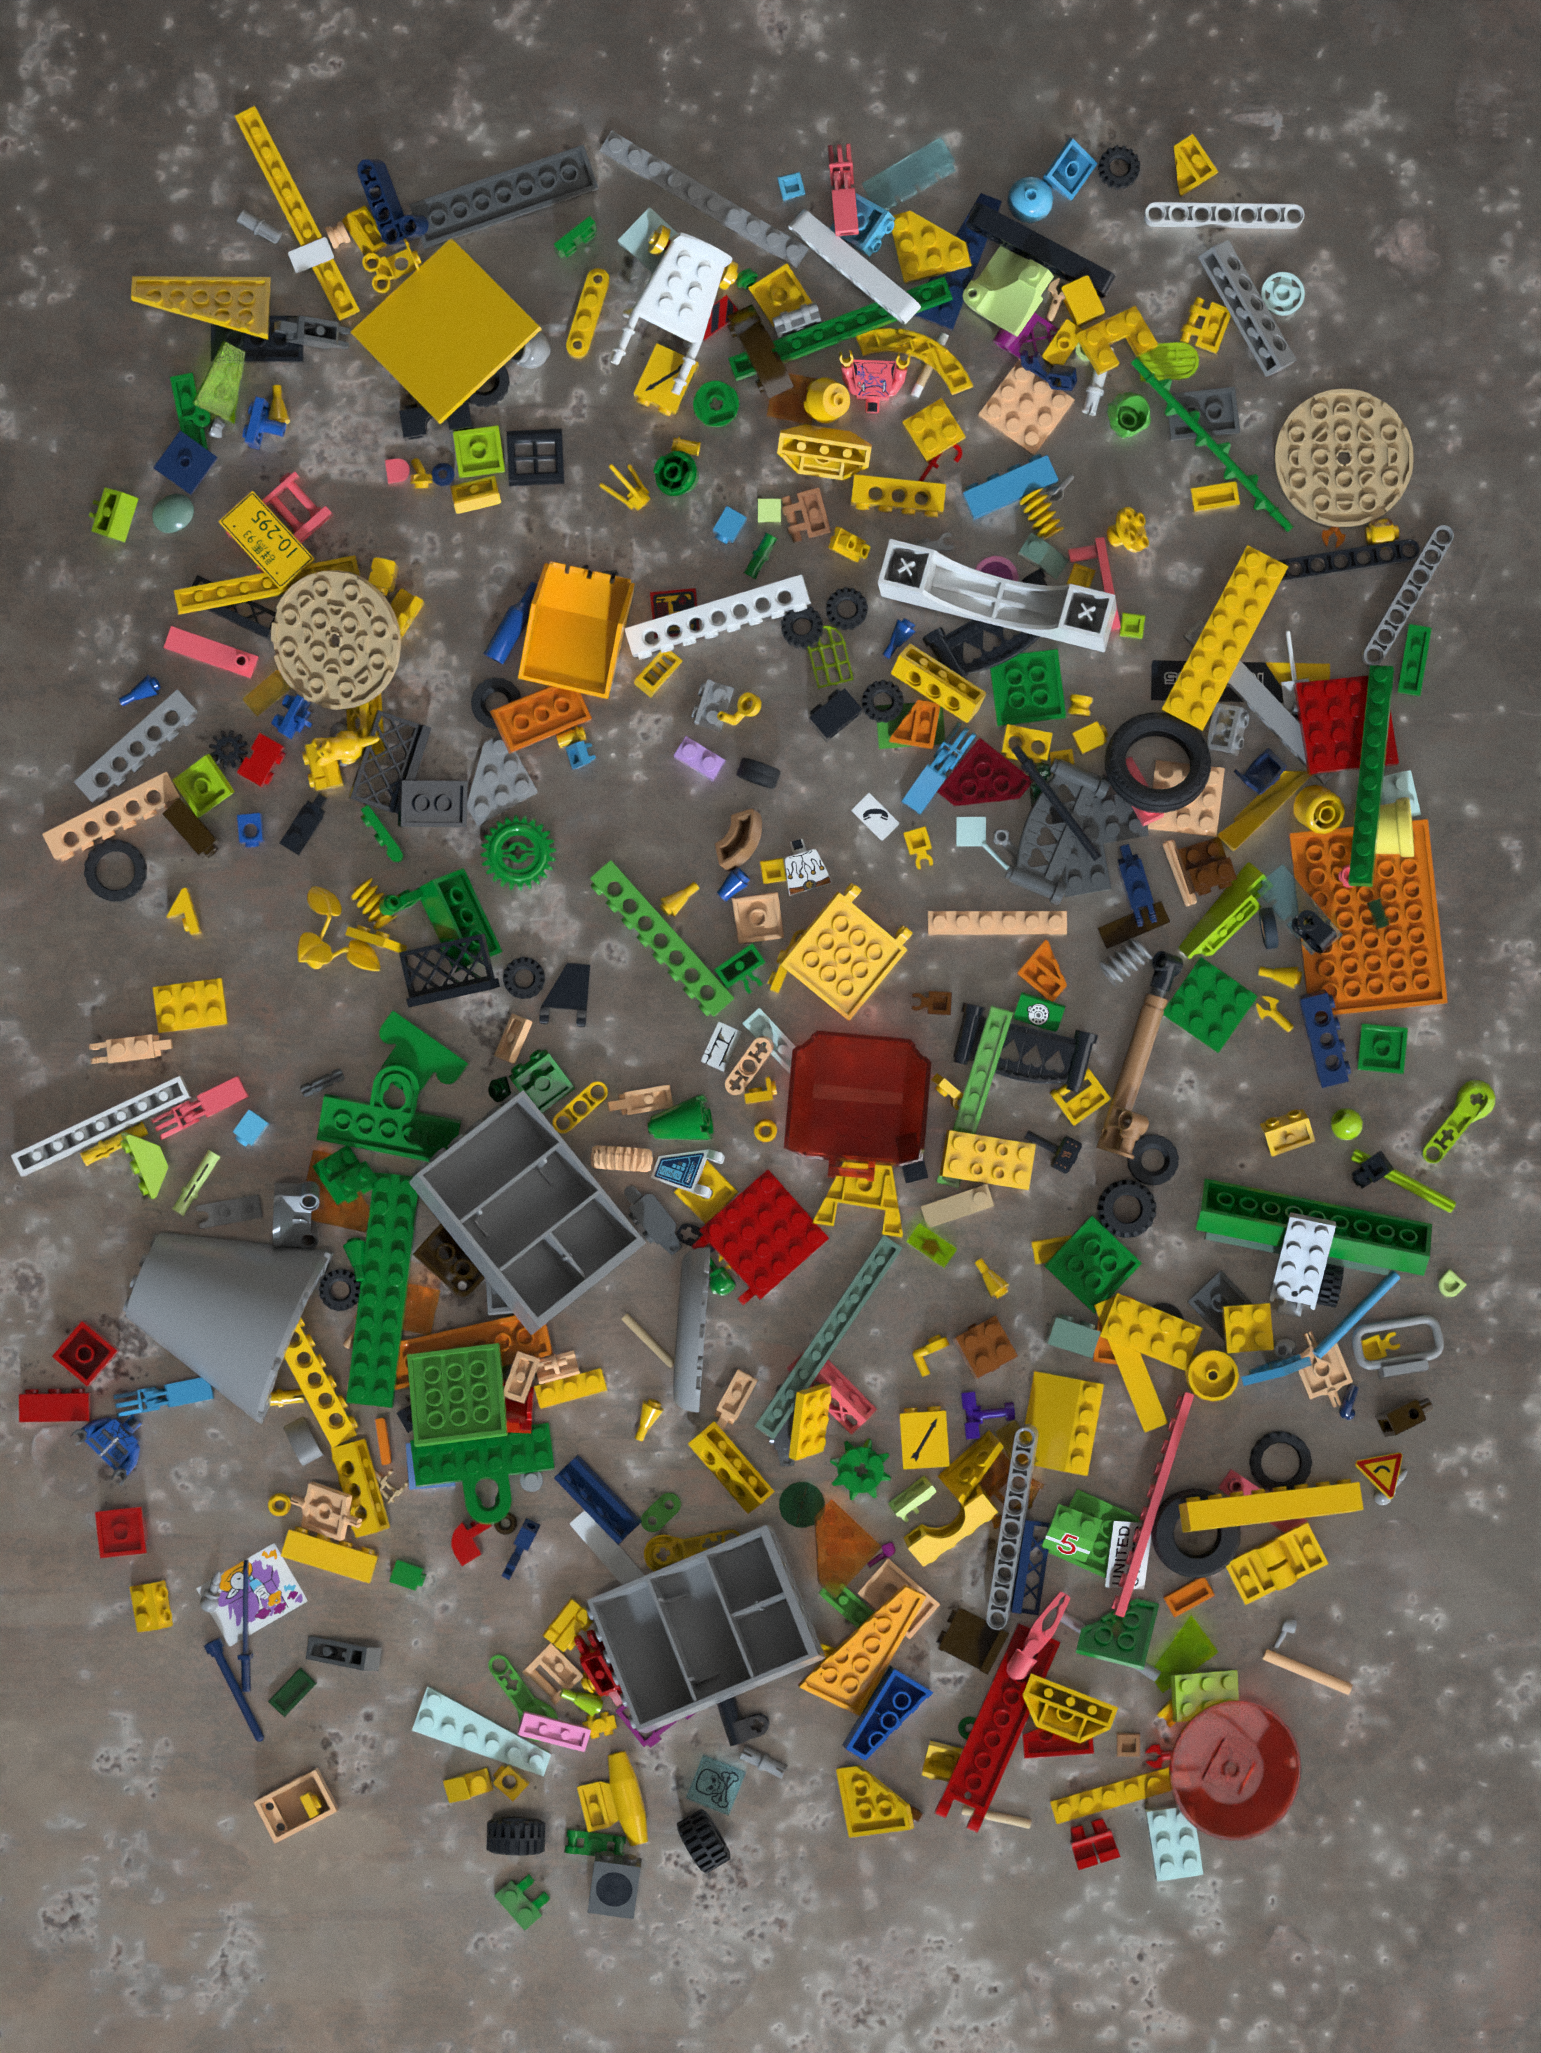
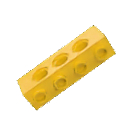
M854 474L851 505H855V509L869 510V507H877L878 511L892 513V509L901 510V514L915 515V512H923L926 517L937 518L938 514L943 515L946 484ZM878 489L881 491L882 496L878 500H873L869 497V491ZM900 491L904 494L905 499L899 503L895 502L892 499V494ZM917 494H924L927 496L928 501L924 505H919L915 502V496Z
M911 643L899 654L891 672L893 676L966 723L979 711L987 694Z
M715 1421L688 1443L691 1449L747 1514L760 1506L775 1492Z
M366 1439L331 1448L332 1461L337 1469L339 1485L344 1493L352 1495L350 1515L362 1519L359 1528L351 1526L355 1537L358 1538L390 1528Z

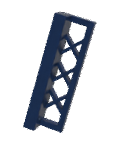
M579 1455L571 1460L554 1477L617 1545L642 1522Z
M1025 1519L1011 1609L1012 1613L1039 1616L1049 1549L1044 1548L1043 1550L1040 1547L1044 1538L1037 1543L1033 1537L1034 1526L1047 1527L1048 1529L1050 1524L1048 1522ZM1038 1547L1043 1554L1042 1560L1033 1565L1029 1559L1030 1552ZM1039 1565H1041L1040 1573L1036 1569ZM1035 1570L1039 1576V1583L1030 1588L1026 1583L1027 1574ZM1038 1587L1036 1597V1595L1033 1593V1590H1035ZM1029 1593L1036 1599L1035 1610L1022 1608L1023 1598Z

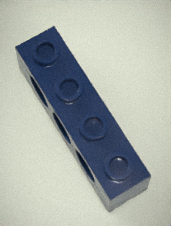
M1323 989L1299 995L1298 999L1320 1086L1325 1088L1349 1082L1348 1075L1351 1074L1348 1060L1344 1061L1342 1053L1346 1052L1343 1038H1338L1337 1030H1341L1338 1017H1333L1331 1008H1335L1332 994L1328 995L1327 991ZM1318 1011H1325L1326 1017L1322 1021H1316L1314 1018L1315 1014ZM1330 1033L1332 1036L1331 1040L1328 1043H1321L1320 1037L1322 1034ZM1330 1055L1337 1056V1061L1333 1065L1325 1064L1326 1058Z

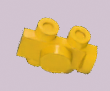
M609 1711L599 1713L600 1718L597 1719L595 1714L594 1716L587 1715V1721L582 1722L583 1726L591 1729V1739L600 1737L599 1733L604 1732V1736L614 1734L613 1729H617L614 1715L609 1716Z

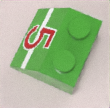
M1057 1503L1041 1547L1086 1562L1103 1520Z

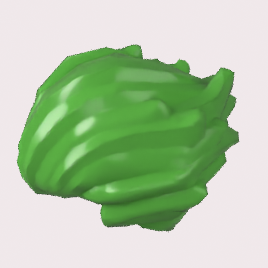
M1133 392L1119 393L1111 403H1108L1107 414L1110 427L1117 436L1123 439L1133 437L1149 426L1151 422L1150 406L1142 395Z

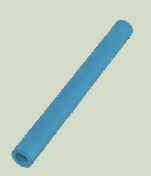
M1392 1270L1312 1350L1313 1354L1321 1359L1400 1279V1276Z

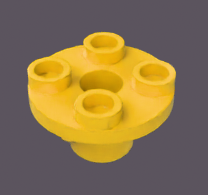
M1130 507L1120 509L1116 515V524L1107 528L1106 534L1110 544L1115 547L1124 545L1133 553L1148 547L1149 540L1144 527L1146 523L1144 515L1141 512L1137 513Z

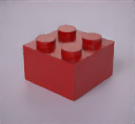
M84 1320L79 1323L52 1357L88 1387L92 1385L119 1353L120 1349Z

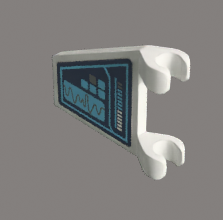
M710 1149L659 1156L651 1179L695 1193L704 1198H710L712 1190L709 1187L699 1185L698 1181L707 1159L722 1164L725 1156L721 1152Z

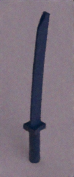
M244 1560L243 1653L237 1655L238 1660H241L242 1692L251 1691L250 1659L253 1658V1653H249L248 1631L249 1560Z

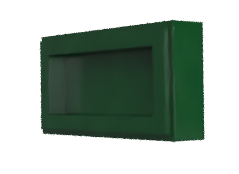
M300 1667L268 1702L285 1718L317 1682Z

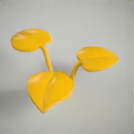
M311 886L307 893L308 904L315 912L326 915L327 918L319 937L312 932H305L300 936L297 945L298 962H307L310 967L320 969L323 964H328L334 957L347 952V960L353 965L365 970L380 971L381 966L378 957L367 943L361 940H351L348 943V947H343L332 953L331 947L322 941L331 921V915L339 916L342 912V906L339 899L329 890L318 886Z

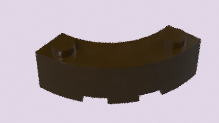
M751 304L728 315L730 324L727 325V328L732 338L737 337L757 375L758 379L755 380L759 392H765L767 397L771 398L794 387L777 351L772 352L775 345L768 331H766L761 323V318L754 306Z

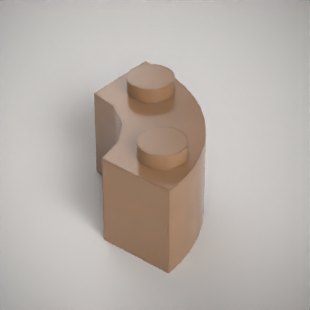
M753 808L731 815V825L728 833L722 840L714 843L719 865L728 872L745 863L759 844L762 834V817Z

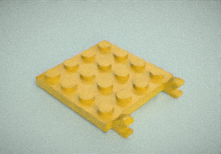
M852 882L847 886L843 895L838 891L779 962L782 967L848 1021L851 1020L908 950L903 944L913 933L907 927L901 925L893 938L852 903L862 891Z

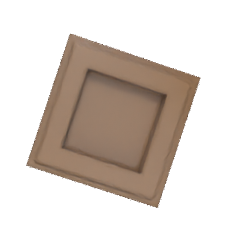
M1117 1733L1116 1756L1140 1757V1733Z

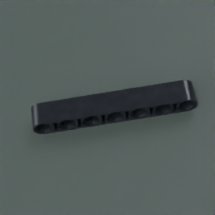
M976 203L965 223L966 227L1023 258L1035 261L1049 269L1051 273L1070 283L1088 275L1100 298L1107 297L1116 279V276L1109 270L984 204Z
M1407 539L1277 560L1287 566L1297 564L1300 568L1298 575H1292L1287 569L1280 583L1409 563L1418 556L1420 547L1416 541ZM1403 546H1411L1414 550L1413 556H1405L1402 551ZM1385 547L1390 551V560H1383L1380 557V550ZM1365 553L1368 556V563H1359L1357 554ZM1337 556L1343 557L1346 562L1345 567H1337L1334 564V558ZM1319 560L1323 565L1322 571L1313 570L1311 562Z

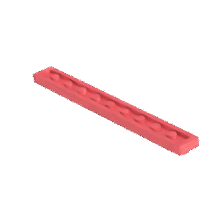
M1184 1392L1182 1396L1178 1395L1174 1409L1178 1411L1175 1418L1171 1417L1167 1431L1171 1433L1168 1441L1164 1440L1160 1453L1164 1455L1162 1462H1157L1153 1475L1157 1476L1154 1485L1150 1484L1146 1495L1150 1500L1147 1507L1143 1506L1139 1519L1143 1520L1140 1529L1136 1528L1132 1542L1136 1544L1134 1550L1129 1551L1125 1564L1129 1566L1126 1574L1122 1573L1118 1586L1122 1588L1120 1595H1115L1111 1606L1112 1609H1115L1113 1615L1125 1616L1194 1394Z

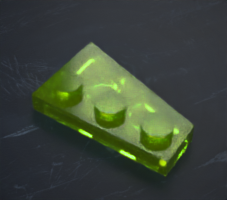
M223 341L192 403L235 424V412L239 399L238 392L240 380L242 379L245 351Z
M1192 1615L1154 1666V1668L1161 1671L1154 1682L1162 1693L1171 1688V1675L1192 1673L1219 1653Z

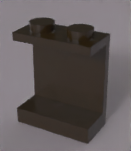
M958 1607L957 1611L952 1609L947 1619V1622L950 1623L947 1630H942L936 1640V1643L939 1644L938 1650L944 1651L988 1675L1009 1632L1004 1629H992L988 1626L986 1620L961 1607Z

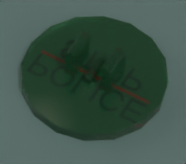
M808 1482L790 1484L783 1490L779 1499L781 1516L788 1524L794 1527L806 1528L812 1526L821 1519L824 1512L825 1501L822 1493L816 1486Z

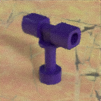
M975 1392L961 1393L962 1409H965L967 1422L964 1423L966 1440L980 1438L979 1424H983V1419L1005 1417L1006 1421L1015 1420L1014 1402L1004 1403L1003 1408L982 1410L981 1405H976Z

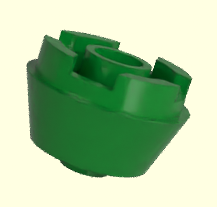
M673 451L665 456H661L654 466L653 473H655L656 485L666 495L679 496L689 493L696 487L699 481V471L696 463L686 452Z

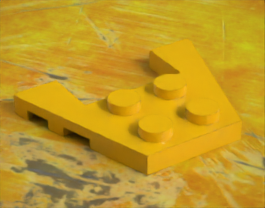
M846 1158L813 1223L834 1226L837 1203L885 1210L882 1234L903 1237L892 1165Z

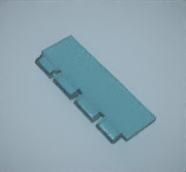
M939 138L863 182L862 186L873 203L888 211L898 205L894 198L895 196H898L900 201L904 202L918 194L914 185L917 184L920 190L923 191L938 182L934 175L936 172L941 179L954 173L955 168L952 163L955 160L942 138Z
M1283 864L1261 882L1264 886L1257 892L1267 904L1274 898L1276 899L1277 903L1271 908L1282 921L1289 916L1293 920L1294 917L1304 910H1312L1336 931L1337 937L1332 943L1342 936L1341 932ZM1291 920L1286 926L1299 939L1300 936L1292 930ZM1304 940L1301 942L1311 955L1315 953Z

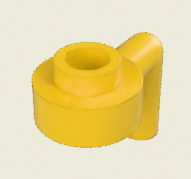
M750 692L744 693L738 699V710L734 715L720 711L717 714V718L728 724L737 725L744 716L753 717L759 713L761 699Z
M940 1334L927 1339L929 1344L913 1351V1358L922 1377L931 1374L923 1356L949 1346L950 1344L946 1336L941 1337Z

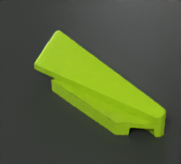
M1248 862L1236 876L1237 879L1232 881L1233 886L1227 887L1179 945L1180 951L1189 959L1195 954L1213 955L1262 907L1257 899L1269 891L1273 885L1252 863Z

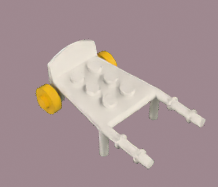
M660 225L649 236L648 252L659 256L664 249L665 254L635 306L623 310V316L628 318L625 327H622V335L616 348H613L614 353L610 362L619 365L622 356L626 355L624 351L631 335L635 334L633 330L639 317L685 339L683 345L689 348L686 357L682 358L684 362L677 378L673 379L675 383L671 390L672 393L680 395L683 386L687 384L685 381L692 365L696 364L694 360L703 341L718 287L726 290L730 284H734L738 276V263L720 249L681 232L669 239L671 230Z

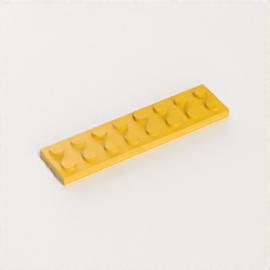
M1247 545L1164 703L1162 711L1203 731L1289 566Z

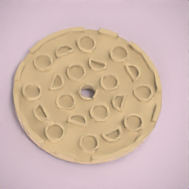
M1354 389L1324 391L1307 399L1295 408L1279 432L1274 454L1276 476L1289 502L1299 512L1313 521L1327 526L1344 528L1367 524L1387 513L1405 492L1412 475L1414 459L1409 432L1395 410L1386 402L1372 396V394ZM1339 453H1348L1350 462L1345 465L1341 464L1337 459Z
M340 570L321 571L308 575L297 581L286 591L276 608L277 613L271 627V642L273 641L275 662L287 684L306 701H312L327 709L354 708L377 697L393 678L401 651L398 621L385 596L366 579ZM333 634L340 636L339 646H335L332 643L331 638Z

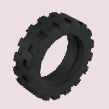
M107 840L96 845L89 852L84 864V876L89 888L100 898L112 902H121L134 897L143 888L147 878V864L145 863L144 856L135 846L122 840ZM110 852L127 854L135 867V874L131 883L120 890H110L104 887L97 877V865L100 859Z
M1276 1431L1268 1433L1259 1439L1251 1450L1249 1459L1251 1474L1261 1487L1270 1492H1273V1488L1284 1486L1287 1487V1490H1295L1294 1486L1304 1484L1311 1473L1312 1459L1310 1450L1303 1440L1289 1432ZM1276 1443H1286L1292 1446L1300 1458V1467L1297 1474L1285 1482H1276L1269 1479L1264 1474L1261 1466V1458L1264 1451Z

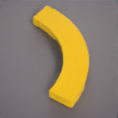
M877 328L856 336L863 357L880 352L910 354V356L931 366L945 381L951 395L973 388L967 372L955 356L940 343L926 335L900 328Z

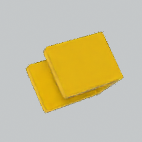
M1088 275L1062 286V291L1060 292H1063L1065 296L1063 302L1075 325L1081 327L1104 315V307Z

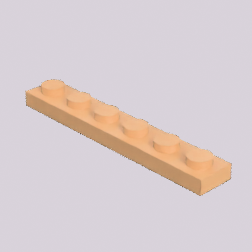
M928 911V935H1067V911Z

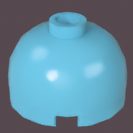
M1033 176L1023 177L1016 181L1010 188L1007 198L1011 214L1017 220L1029 224L1047 217L1053 204V194L1048 184L1039 177Z

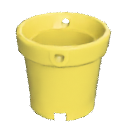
M1409 797L1399 798L1394 803L1381 805L1376 854H1400L1402 857H1414V838ZM1353 809V812H1354V821H1355V811H1356V809Z

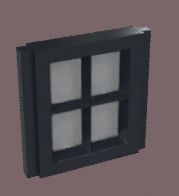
M562 428L506 431L509 487L565 484Z

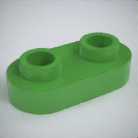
M665 1493L659 1497L642 1514V1527L648 1532L659 1531L680 1510L681 1501L679 1497L674 1493ZM671 1500L674 1504L671 1509L665 1507V1502ZM649 1517H655L657 1519V1523L655 1525H650L648 1523Z

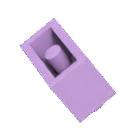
M685 736L674 754L675 759L713 782L725 764V759Z

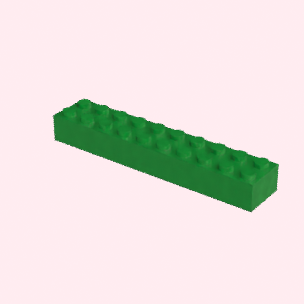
M1204 1179L1199 1197L1196 1230L1282 1247L1290 1213L1336 1222L1328 1257L1422 1276L1425 1274L1431 1250L1432 1224Z

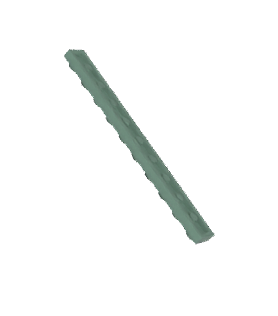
M885 1235L881 1237L754 1425L755 1428L771 1439H775L795 1409L797 1392L810 1387L902 1250L901 1246Z

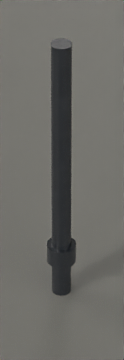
M1019 744L1011 749L1022 764L1021 768L1025 773H1029L1094 861L1099 859L1102 855L1037 770V764L1034 760L1028 758Z

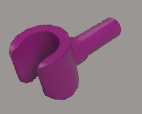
M893 1542L882 1545L883 1553L873 1558L867 1565L871 1568L884 1558L892 1556L896 1552Z

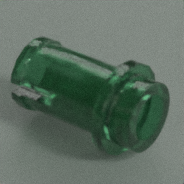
M1381 898L1367 903L1374 921L1372 925L1376 927V930L1389 926L1388 921L1390 920L1386 916Z

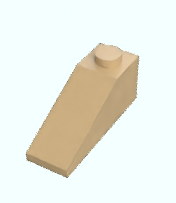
M985 1184L923 1205L921 1210L927 1227L931 1228L995 1205L988 1185Z

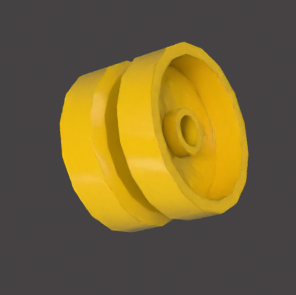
M1212 1349L1199 1351L1193 1355L1184 1373L1186 1385L1190 1391L1197 1397L1209 1401L1223 1400L1231 1395L1237 1387L1239 1379L1238 1368L1233 1359L1224 1352ZM1211 1371L1216 1373V1378H1212V1380L1208 1377Z

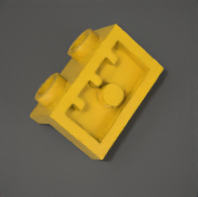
M1294 1109L1286 1115L1271 1117L1265 1122L1260 1123L1272 1157L1315 1142L1310 1121L1304 1109Z

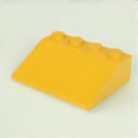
M1034 1371L1025 1424L1034 1425L1038 1430L1034 1466L1088 1476L1104 1384ZM1023 1431L1022 1439L1031 1441V1433ZM1023 1453L1019 1454L1018 1461L1027 1464L1029 1462L1028 1456Z

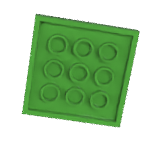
M499 1343L407 1355L415 1447L508 1436Z

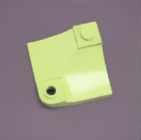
M1000 246L976 280L970 281L963 292V300L973 311L1018 337L1042 302L1041 294L1054 276L1049 269L1035 261L1023 258Z

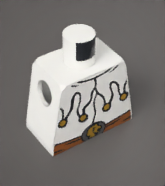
M803 839L790 842L793 855L785 858L789 896L832 884L831 878L817 850L806 851Z

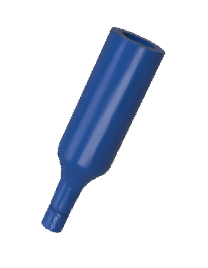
M531 581L522 599L508 608L485 649L484 655L502 665L505 663L529 620V605L538 584Z

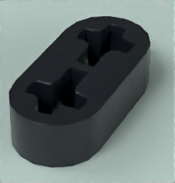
M689 1223L682 1224L677 1230V1238L683 1244L692 1246L699 1240V1237H702V1234L698 1231L701 1228ZM687 1227L692 1228L691 1233L697 1235L696 1240L691 1237L684 1240L683 1234L680 1233L681 1230H686ZM712 1246L709 1247L711 1248L710 1253L715 1251Z

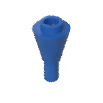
M903 618L902 621L897 619L890 643L882 654L890 659L896 649L917 632L913 629L915 624L906 618Z
M147 675L131 692L120 697L119 701L122 706H125L134 700L159 695L160 683L155 676Z

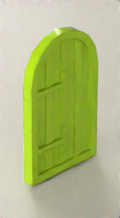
M1182 342L1158 343L1155 349L1139 356L1140 361L1152 374L1155 373L1154 376L1159 381L1169 378L1171 380L1189 378L1195 373L1199 365L1197 351L1191 345ZM1140 374V382H1145V379Z

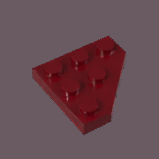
M979 738L936 793L954 807L1018 800L1034 780Z

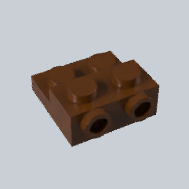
M1219 837L1175 851L1189 894L1197 892L1198 896L1211 893L1212 887L1218 886L1219 890L1233 886L1231 881L1237 879L1231 859L1226 857Z

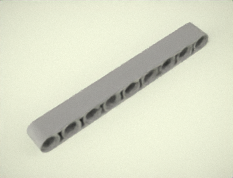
M1200 619L1183 634L1185 640L1193 648L1206 625ZM1239 660L1227 684L1307 768L1300 723ZM1337 772L1313 775L1324 785Z
M1031 1424L1022 1425L1014 1437L986 1617L988 1626L995 1630L1002 1629L1008 1623L1011 1615L1038 1442V1430ZM1029 1431L1032 1435V1440H1023L1021 1432ZM1018 1454H1026L1029 1462L1027 1464L1020 1463L1017 1457ZM1014 1477H1022L1025 1480V1486H1017L1014 1482ZM1012 1499L1019 1500L1022 1505L1021 1509H1014L1010 1501ZM1007 1523H1016L1018 1531L1011 1532L1008 1530ZM1006 1544L1011 1545L1014 1548V1554H1006L1003 1546ZM1000 1568H1008L1011 1572V1576H1002L1000 1573ZM1004 1590L1007 1593V1599H999L996 1591ZM993 1613H1001L1004 1621L996 1622L993 1618Z

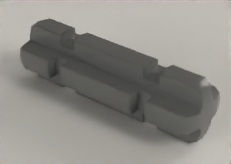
M336 1069L332 1071V1074L327 1073L312 1080L310 1084L301 1085L300 1089L303 1096L308 1097L314 1094L313 1092L315 1091L319 1092L334 1085V1082L343 1081L345 1076L341 1069Z

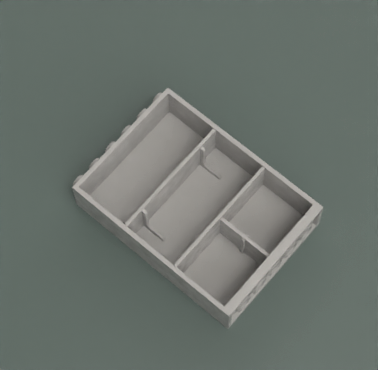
M523 1090L518 1095L516 1092L509 1095L500 1104L501 1108L495 1106L482 1118L483 1122L480 1119L477 1120L465 1131V1136L461 1133L454 1138L447 1146L448 1150L444 1147L440 1149L429 1160L430 1164L426 1161L422 1163L411 1174L413 1178L409 1184L532 1335L635 1253L646 1242Z
M764 1525L587 1600L589 1605L586 1607L588 1616L591 1620L594 1619L597 1628L594 1629L599 1642L603 1641L606 1649L603 1650L604 1657L608 1664H612L614 1669L611 1672L616 1685H620L623 1692L620 1694L621 1701L624 1707L628 1706L631 1715L628 1716L633 1729L637 1728V1731L643 1733L656 1730L826 1658L775 1529L769 1525Z

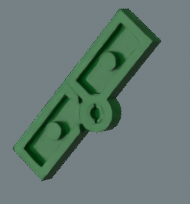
M193 372L170 377L180 430L209 451L204 428L210 425L211 415L206 409H200Z

